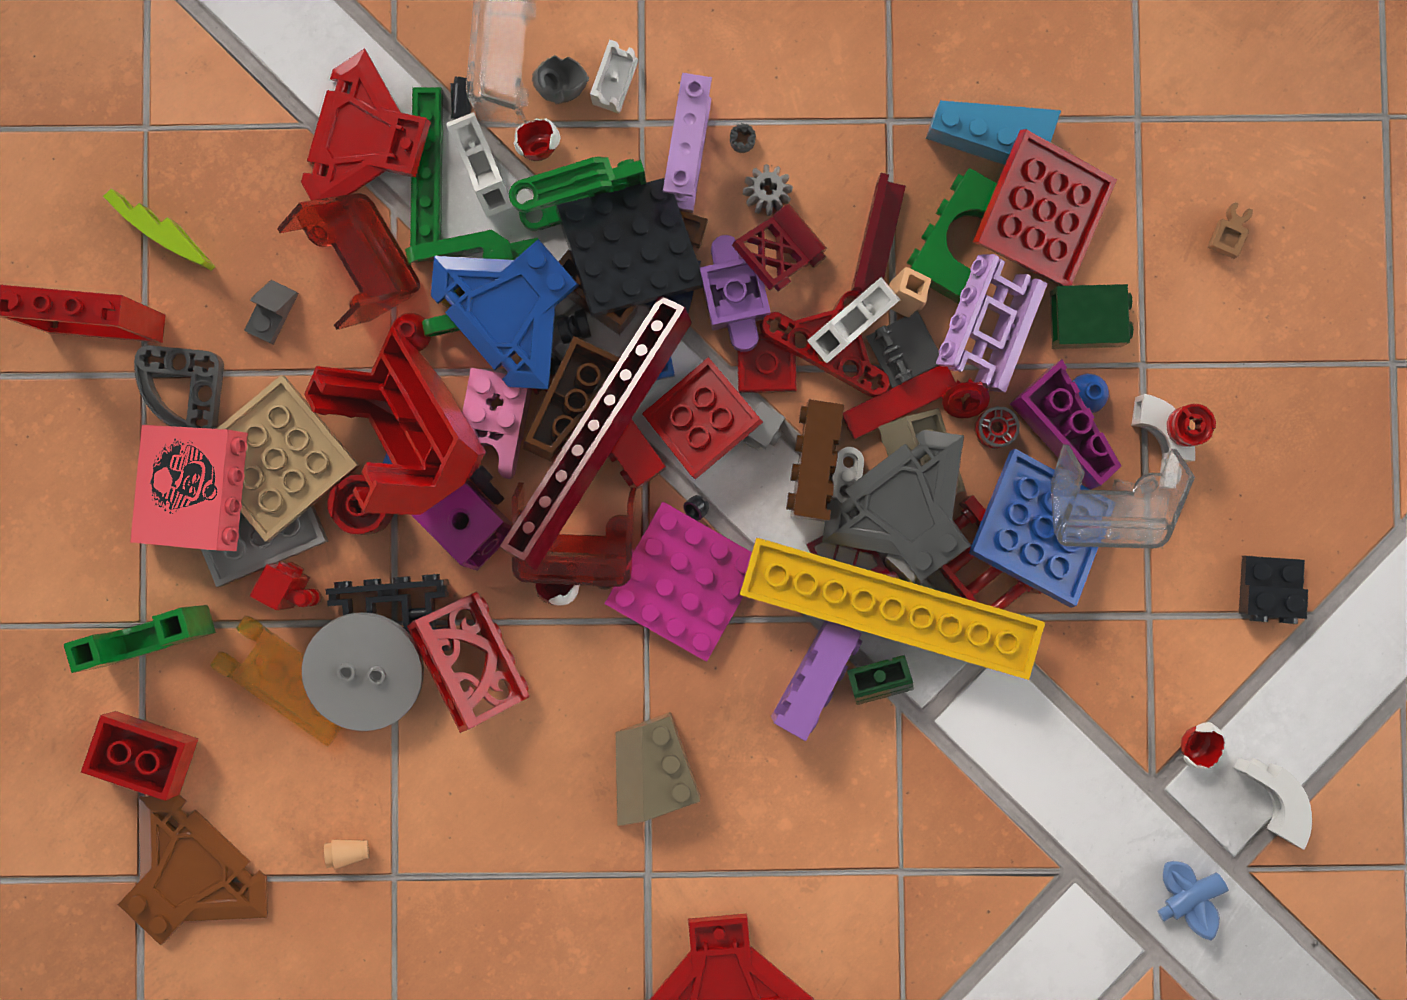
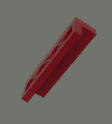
M880 173L876 182L851 291H857L860 294L882 277L884 280L906 188L905 185L889 182V174Z

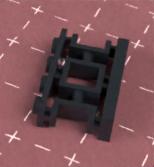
M440 574L422 575V581L411 582V576L393 577V583L382 584L381 579L363 580L364 586L352 587V581L334 582V588L325 589L326 595L329 597L327 606L342 605L343 615L353 613L352 598L340 599V594L377 591L378 596L366 597V612L363 613L377 614V602L401 601L403 628L410 635L411 633L407 625L412 623V620H417L434 612V598L449 597V592L447 591L448 579L440 580ZM436 586L437 592L425 593L424 608L411 607V594L398 595V589ZM436 620L429 623L432 630L449 629L448 626L436 627ZM449 640L450 648L442 646L443 651L453 649L452 640Z

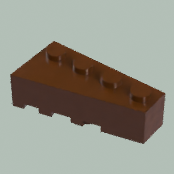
M573 336L525 438L523 449L550 461L571 436L620 357Z
M809 399L807 406H801L799 423L804 424L802 435H797L794 450V452H799L798 464H792L790 481H795L794 493L788 492L786 510H791L790 517L821 522L830 521L831 510H827V503L830 504L831 497L833 496L834 484L831 477L835 473L838 451L835 450L836 445H839L844 404Z

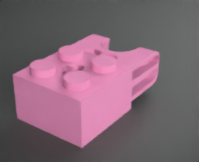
M471 368L462 413L481 445L493 446L497 450L499 455L498 472L503 478L512 479L517 468L532 388L508 387L502 380L506 374ZM499 397L503 405L497 406L496 411H493L494 407L491 406V403Z

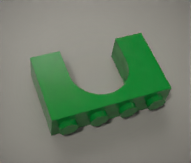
M968 168L964 176L961 174L957 175L950 187L954 191L949 201L944 198L935 213L940 216L935 226L929 223L921 237L925 241L921 250L915 248L907 261V264L911 266L910 269L931 278L930 288L958 304L961 292L969 279L971 269L958 262L950 253L946 240L947 230L953 221L962 217L973 216L983 219L997 185L994 181L971 168Z
M208 605L181 607L152 616L153 621L114 632L94 634L64 643L71 673L103 668L214 634L216 631Z

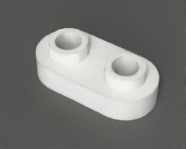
M845 447L838 452L835 473L832 474L831 480H833L834 484L832 499L837 497L841 503L850 497L842 496L839 492L840 487H849L863 476L864 457L854 447ZM845 457L852 458L853 466L851 468L844 466L843 460Z

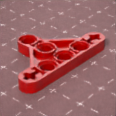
M848 291L844 293L831 311L798 320H792L779 312H771L770 315H766L761 321L760 331L766 339L863 394L876 397L885 393L889 388L888 375L870 364L861 334L828 363L819 360L817 352L808 341L804 348H797L792 343V336L795 333H802L807 340L810 339L824 325L845 309L844 300L846 298L856 299L861 295L859 292ZM775 319L779 322L778 327L786 331L789 326L792 330L787 334L786 339L783 340L781 337L785 333L780 330L772 333L769 331L770 325L767 321L771 323ZM846 361L853 362L856 365L857 374L854 377L844 374L842 367ZM865 369L867 373L864 376L871 380L878 377V384L881 387L873 390L871 388L872 383L867 379H863L861 383L857 380L863 375Z

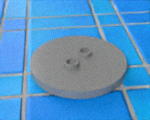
M373 613L346 614L326 624L308 644L302 662L304 689L316 710L334 724L357 731L381 729L401 719L418 698L424 678L422 656L411 635L395 621Z

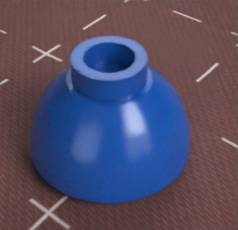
M1082 374L1072 381H1075L1080 390L1079 395L1087 409L1090 408L1092 414L1100 411L1106 405L1109 398V389L1101 377L1095 374Z

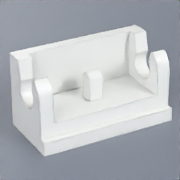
M609 39L590 93L593 105L620 114L639 61L635 57V51L629 47L627 51L619 48V44L616 41Z

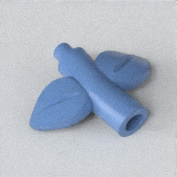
M1178 861L1165 863L1163 881L1167 890L1174 895L1165 901V907L1157 911L1163 921L1171 917L1178 920L1185 915V920L1189 927L1197 935L1211 941L1217 934L1220 917L1218 910L1209 899L1229 891L1225 881L1217 872L1197 881L1195 873L1189 865Z

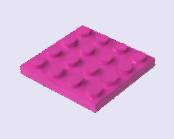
M662 501L604 604L707 662L743 598L740 595V591L752 552Z

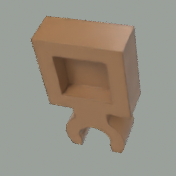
M1236 202L1227 209L1226 217L1228 221L1225 219L1218 221L1207 247L1233 259L1239 256L1249 233V230L1242 227V225L1253 214V209L1249 208L1243 213L1242 217L1238 216L1236 209L1239 203Z

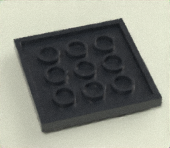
M665 178L556 205V212L591 317L656 301L661 296L667 298L704 288L700 267L675 195L663 192Z

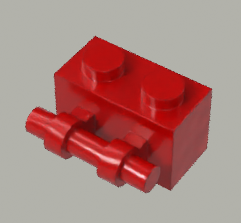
M280 561L278 564H266L250 594L251 598L274 610L291 609L295 605L299 607L316 606L322 600V594L319 590L305 589L310 577L303 574L304 568L290 561L287 564Z

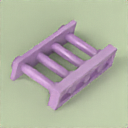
M682 73L663 192L675 195L680 211L693 213L711 107V97H709L712 77Z

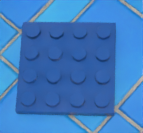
M1013 449L1008 454L969 554L1070 608L1075 607L1080 599L1115 503L1021 451Z

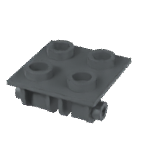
M918 310L909 318L905 316L888 326L885 325L878 328L874 333L866 336L882 370L888 375L892 388L938 365L936 361L939 351Z

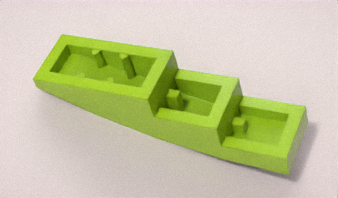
M110 189L103 195L123 218L147 237L188 261L211 271L215 268L214 264L178 223L168 217L161 222L152 210L141 203L133 207L123 195L113 189Z

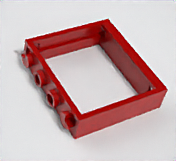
M0 285L1 318L50 334L163 343L166 315L123 295ZM53 321H58L57 328H53Z

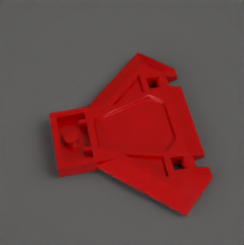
M365 48L332 70L330 79L336 81L337 85L335 91H326L307 162L314 164L312 173H303L301 183L319 215L384 172L416 178L431 122L425 117L400 112ZM349 85H352V86H351L350 93L348 94V93H347L348 87H349ZM328 167L327 175L323 176L325 168Z
M747 913L689 918L691 950L649 999L814 1000L811 995L750 945Z

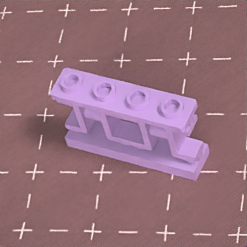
M982 254L977 256L971 266L969 279L961 292L956 312L950 320V328L944 342L940 346L936 364L948 367L951 371L963 372L967 362L979 368L975 383L981 381L983 386L988 388V391L1006 392L1047 283L1040 279H1031V276L1028 274H1016L1013 282L1000 276L1005 261L999 259V256L995 254ZM990 283L997 286L993 298L985 295ZM1007 293L1014 295L1010 307L1003 304ZM987 308L1000 314L992 337L979 331ZM969 337L976 341L971 353L964 350ZM986 347L993 349L989 362L982 359Z

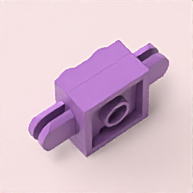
M721 235L713 241L711 246L713 265L700 267L712 331L728 327L732 346L737 351L748 352L757 345L759 339L755 321L763 320L766 315L771 313L764 283L732 247L736 239L729 235Z

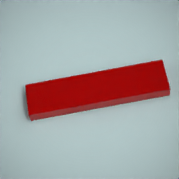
M939 365L843 412V420L854 440L879 428L881 425L887 424L941 398L942 394L946 393L947 385L954 386L956 381L948 367Z

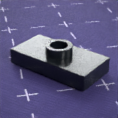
M481 465L471 475L470 479L494 505H499L505 498L490 482L494 477Z

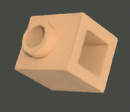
M905 267L889 284V287L901 299L890 309L908 318L916 310H921L928 299L931 278Z

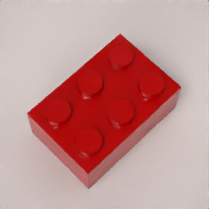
M118 711L102 714L99 717L81 773L167 801L180 795L199 738Z

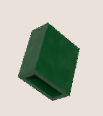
M1128 284L1057 286L1051 290L1052 349L1122 347L1130 343L1134 329L1133 323L1129 322L1132 294L1128 293Z

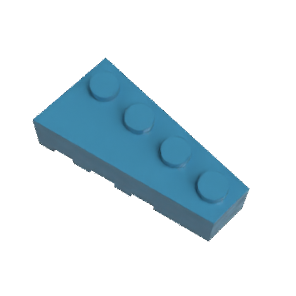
M940 100L925 139L1005 165L1020 130L1027 129L1051 143L1061 110Z

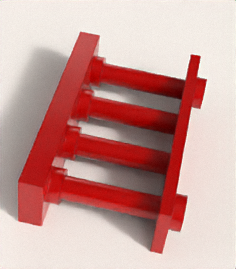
M974 495L967 496L959 503L963 508L961 515L954 520L960 531L969 523L971 525L975 523L979 527L986 511ZM970 546L950 563L945 564L938 570L962 598L977 602L973 596L1003 571L991 566L965 587L955 573L974 558L973 555L969 554ZM1017 579L1018 583L990 606L1004 610L1024 592L1029 593L1032 591L1036 594H1041L1042 592Z

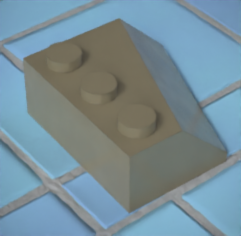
M671 712L615 733L617 826L644 822L700 802V793Z

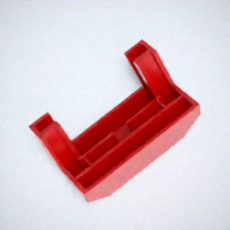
M391 326L371 373L316 366L304 393L313 413L341 415L349 418H368L392 464L366 462L362 473L369 487H355L353 490L363 512L372 514L421 515L463 486L479 467L486 453L442 378L414 345L393 326Z

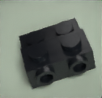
M1242 556L1239 614L1249 615V621L1268 622L1269 616L1279 617L1278 623L1298 624V618L1307 619L1308 589H1303L1305 560Z

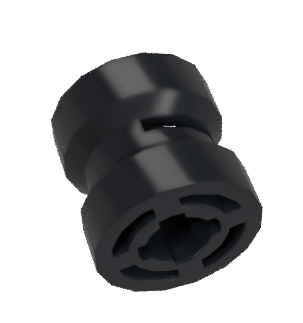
M584 309L577 310L570 316L565 314L556 316L563 345L571 343L573 336L582 339L592 337Z

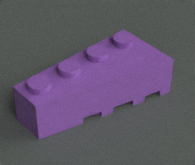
M824 621L771 715L774 724L804 741L807 740L809 734L812 733L818 723L823 707H826L834 693L832 690L836 682H840L848 669L846 663L850 655L855 656L862 644V640L859 639L862 633L847 626Z

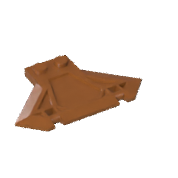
M181 795L167 801L152 796L139 797L140 881L118 904L160 945L184 921L268 917L267 876L260 870L252 876L245 869L251 861L197 810H194L188 816L181 809L187 802ZM172 818L180 825L177 829L169 822ZM235 878L244 885L241 889L233 882Z

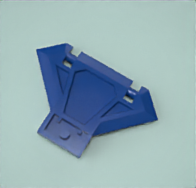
M538 239L515 260L434 256L431 287L432 298L438 304L444 299L449 302L451 307L445 313L494 370L501 365L506 369L508 373L502 378L506 385L516 388L549 389L555 307L579 286L552 253ZM458 287H461L465 292L461 297L455 292ZM515 353L522 359L518 364L511 358Z

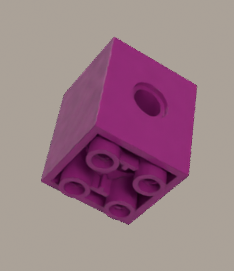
M469 480L423 514L411 515L461 566L476 571L500 548V545L514 525Z

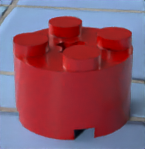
M364 475L348 476L334 486L328 497V512L342 531L359 535L375 534L384 530L392 520L394 514H372L363 512L361 508H358V501L353 490L355 487H369Z

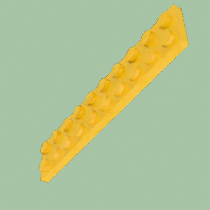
M757 537L740 591V595L1027 680L1030 679L1045 622Z

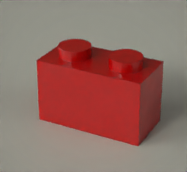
M631 419L608 457L612 463L616 460L619 461L623 467V470L619 473L630 487L635 484L639 489L667 468Z

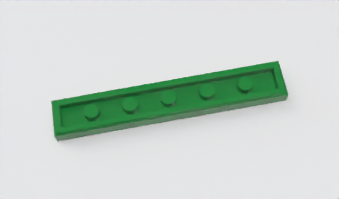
M412 87V115L425 117L431 124L416 178L411 177L410 246L441 240L443 90L441 87Z

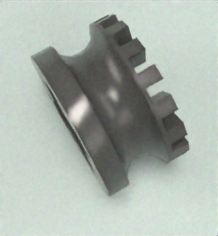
M747 123L734 126L730 132L731 147L739 153L748 152L754 147L756 134L753 127ZM739 132L743 135H750L747 141L748 144L737 143L736 140L738 139Z

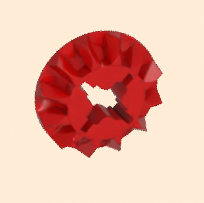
M971 378L967 382L962 383L957 379L954 386L947 385L946 393L942 394L944 410L957 418L977 416L987 408L990 401L988 388H985L981 381L975 383ZM966 393H969L970 397H967V399L964 401V404H962L961 398H963Z

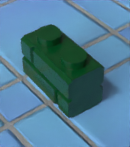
M905 655L894 657L892 661L887 659L847 670L857 705L914 690Z

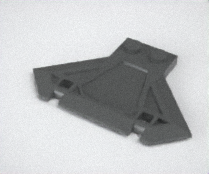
M922 430L915 437L920 444L913 450L907 444H904L846 488L845 491L850 498L841 503L835 497L830 501V504L827 503V510H831L830 521H825L822 542L903 556L920 581L925 580L969 548L971 544L952 520L964 435ZM928 454L931 460L922 465L919 459ZM857 507L860 513L852 518L849 512Z

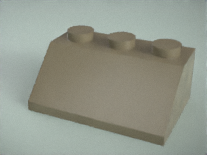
M939 408L906 416L879 426L882 443L886 448L888 456L904 444H907L913 450L920 444L915 436L922 430L947 433ZM928 454L919 459L922 465L931 460ZM960 471L956 494L966 491Z

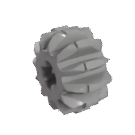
M766 164L764 165L763 173L759 169L754 168L752 171L753 177H746L745 183L748 187L743 189V195L750 196L746 201L748 206L757 204L755 213L759 214L763 207L766 208L767 216H770L772 214V207L779 211L783 207L782 203L789 204L791 198L788 193L792 192L793 186L785 184L789 180L788 174L779 177V166L773 172H769L770 167ZM764 186H769L770 190H772L771 195H766V191L763 190Z

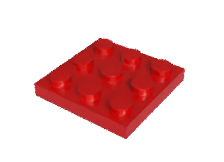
M709 357L642 413L695 480L763 423Z

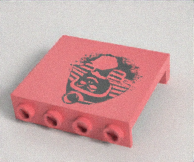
M142 425L130 543L237 551L248 433L228 429Z

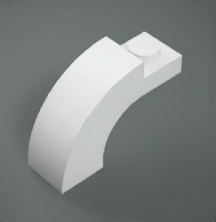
M474 112L448 122L447 127L464 162L486 217L513 207L506 185Z
M881 277L807 341L821 358L828 363L901 299Z
M1143 394L1135 397L1131 426L1148 430L1156 437L1160 444L1162 460L1158 488L1167 490L1178 489L1185 477V468L1182 467V464L1195 461V446L1182 447L1175 444L1167 433V420L1175 408L1160 398Z
M1239 758L1233 768L1261 784L1268 791L1272 799L1273 814L1266 829L1304 850L1311 834L1312 811L1308 796L1300 782L1289 771L1278 765L1270 763L1267 766L1255 758H1252L1251 761Z

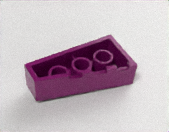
M1063 359L1048 368L1016 397L1010 405L1079 482L1091 490L1101 486L1122 466L1105 435L1098 430L1093 420L1095 418L1090 408H1086L1079 395V388L1075 381H1071L1066 372L1067 367Z

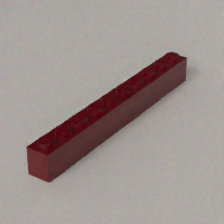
M661 296L658 298L500 545L511 557L533 570H537L692 324L685 307Z

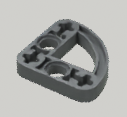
M151 345L139 348L134 360L135 378L139 392L149 409L169 426L201 428V426L196 425V421L201 420L203 416V419L208 420V424L202 426V428L216 429L224 371L222 358L215 353L203 350ZM152 354L155 357L164 358V364L160 362H151L149 364L145 362V358L150 357ZM183 354L186 358V366L181 370H176L173 367V359L175 356ZM210 359V361L214 362V368H209L208 372L203 367L195 366V361L206 363ZM152 373L191 377L186 420L175 414L162 401L156 390ZM203 386H209L212 390V397L206 402H202L198 397V392ZM197 405L210 407V411L199 410Z

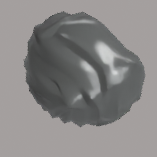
M556 55L543 61L532 74V82L538 93L545 100L555 104L566 103L578 97L589 81L586 71L576 60L570 57L560 59Z

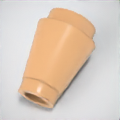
M332 840L331 843H325L324 858L326 868L334 867L335 870L363 859H368V841Z

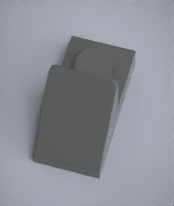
M270 280L251 298L250 301L257 305L244 331L274 345L299 293Z

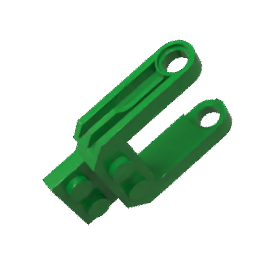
M592 157L516 181L509 190V199L513 207L519 211V217L524 227L530 231H540L560 225L556 212L557 204L585 197L590 198L597 194L610 193L638 184H646L645 171L641 160L627 159L619 162L616 168H612L608 157ZM522 189L531 190L534 194L533 199L520 204L517 201L518 192ZM540 209L543 213L541 220L537 223L529 222L526 218L527 213Z
M486 230L410 246L405 249L408 265L432 260L434 256L461 257L483 252L482 257L485 259L515 260L537 241L538 237L510 243L509 240L495 231ZM447 314L422 321L425 337L460 331Z

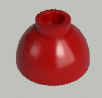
M402 314L392 324L418 351L423 350L431 340V337H425L422 321L426 319L419 314Z

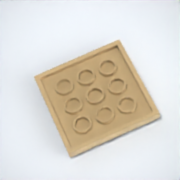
M284 375L279 376L217 428L248 433L244 468L245 477L241 500L242 508L240 512L265 542H270L331 491L335 485L360 466L316 413H313L310 405Z

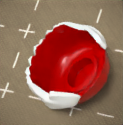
M536 118L534 121H528L527 124L523 123L516 128L515 149L519 155L529 160L542 161L549 158L559 145L561 139L560 132L554 123L547 118Z
M1210 722L1188 729L1181 738L1180 746L1184 755V761L1193 768L1211 769L1214 765L1218 764V760L1224 755L1223 750L1226 748L1227 740L1225 734Z

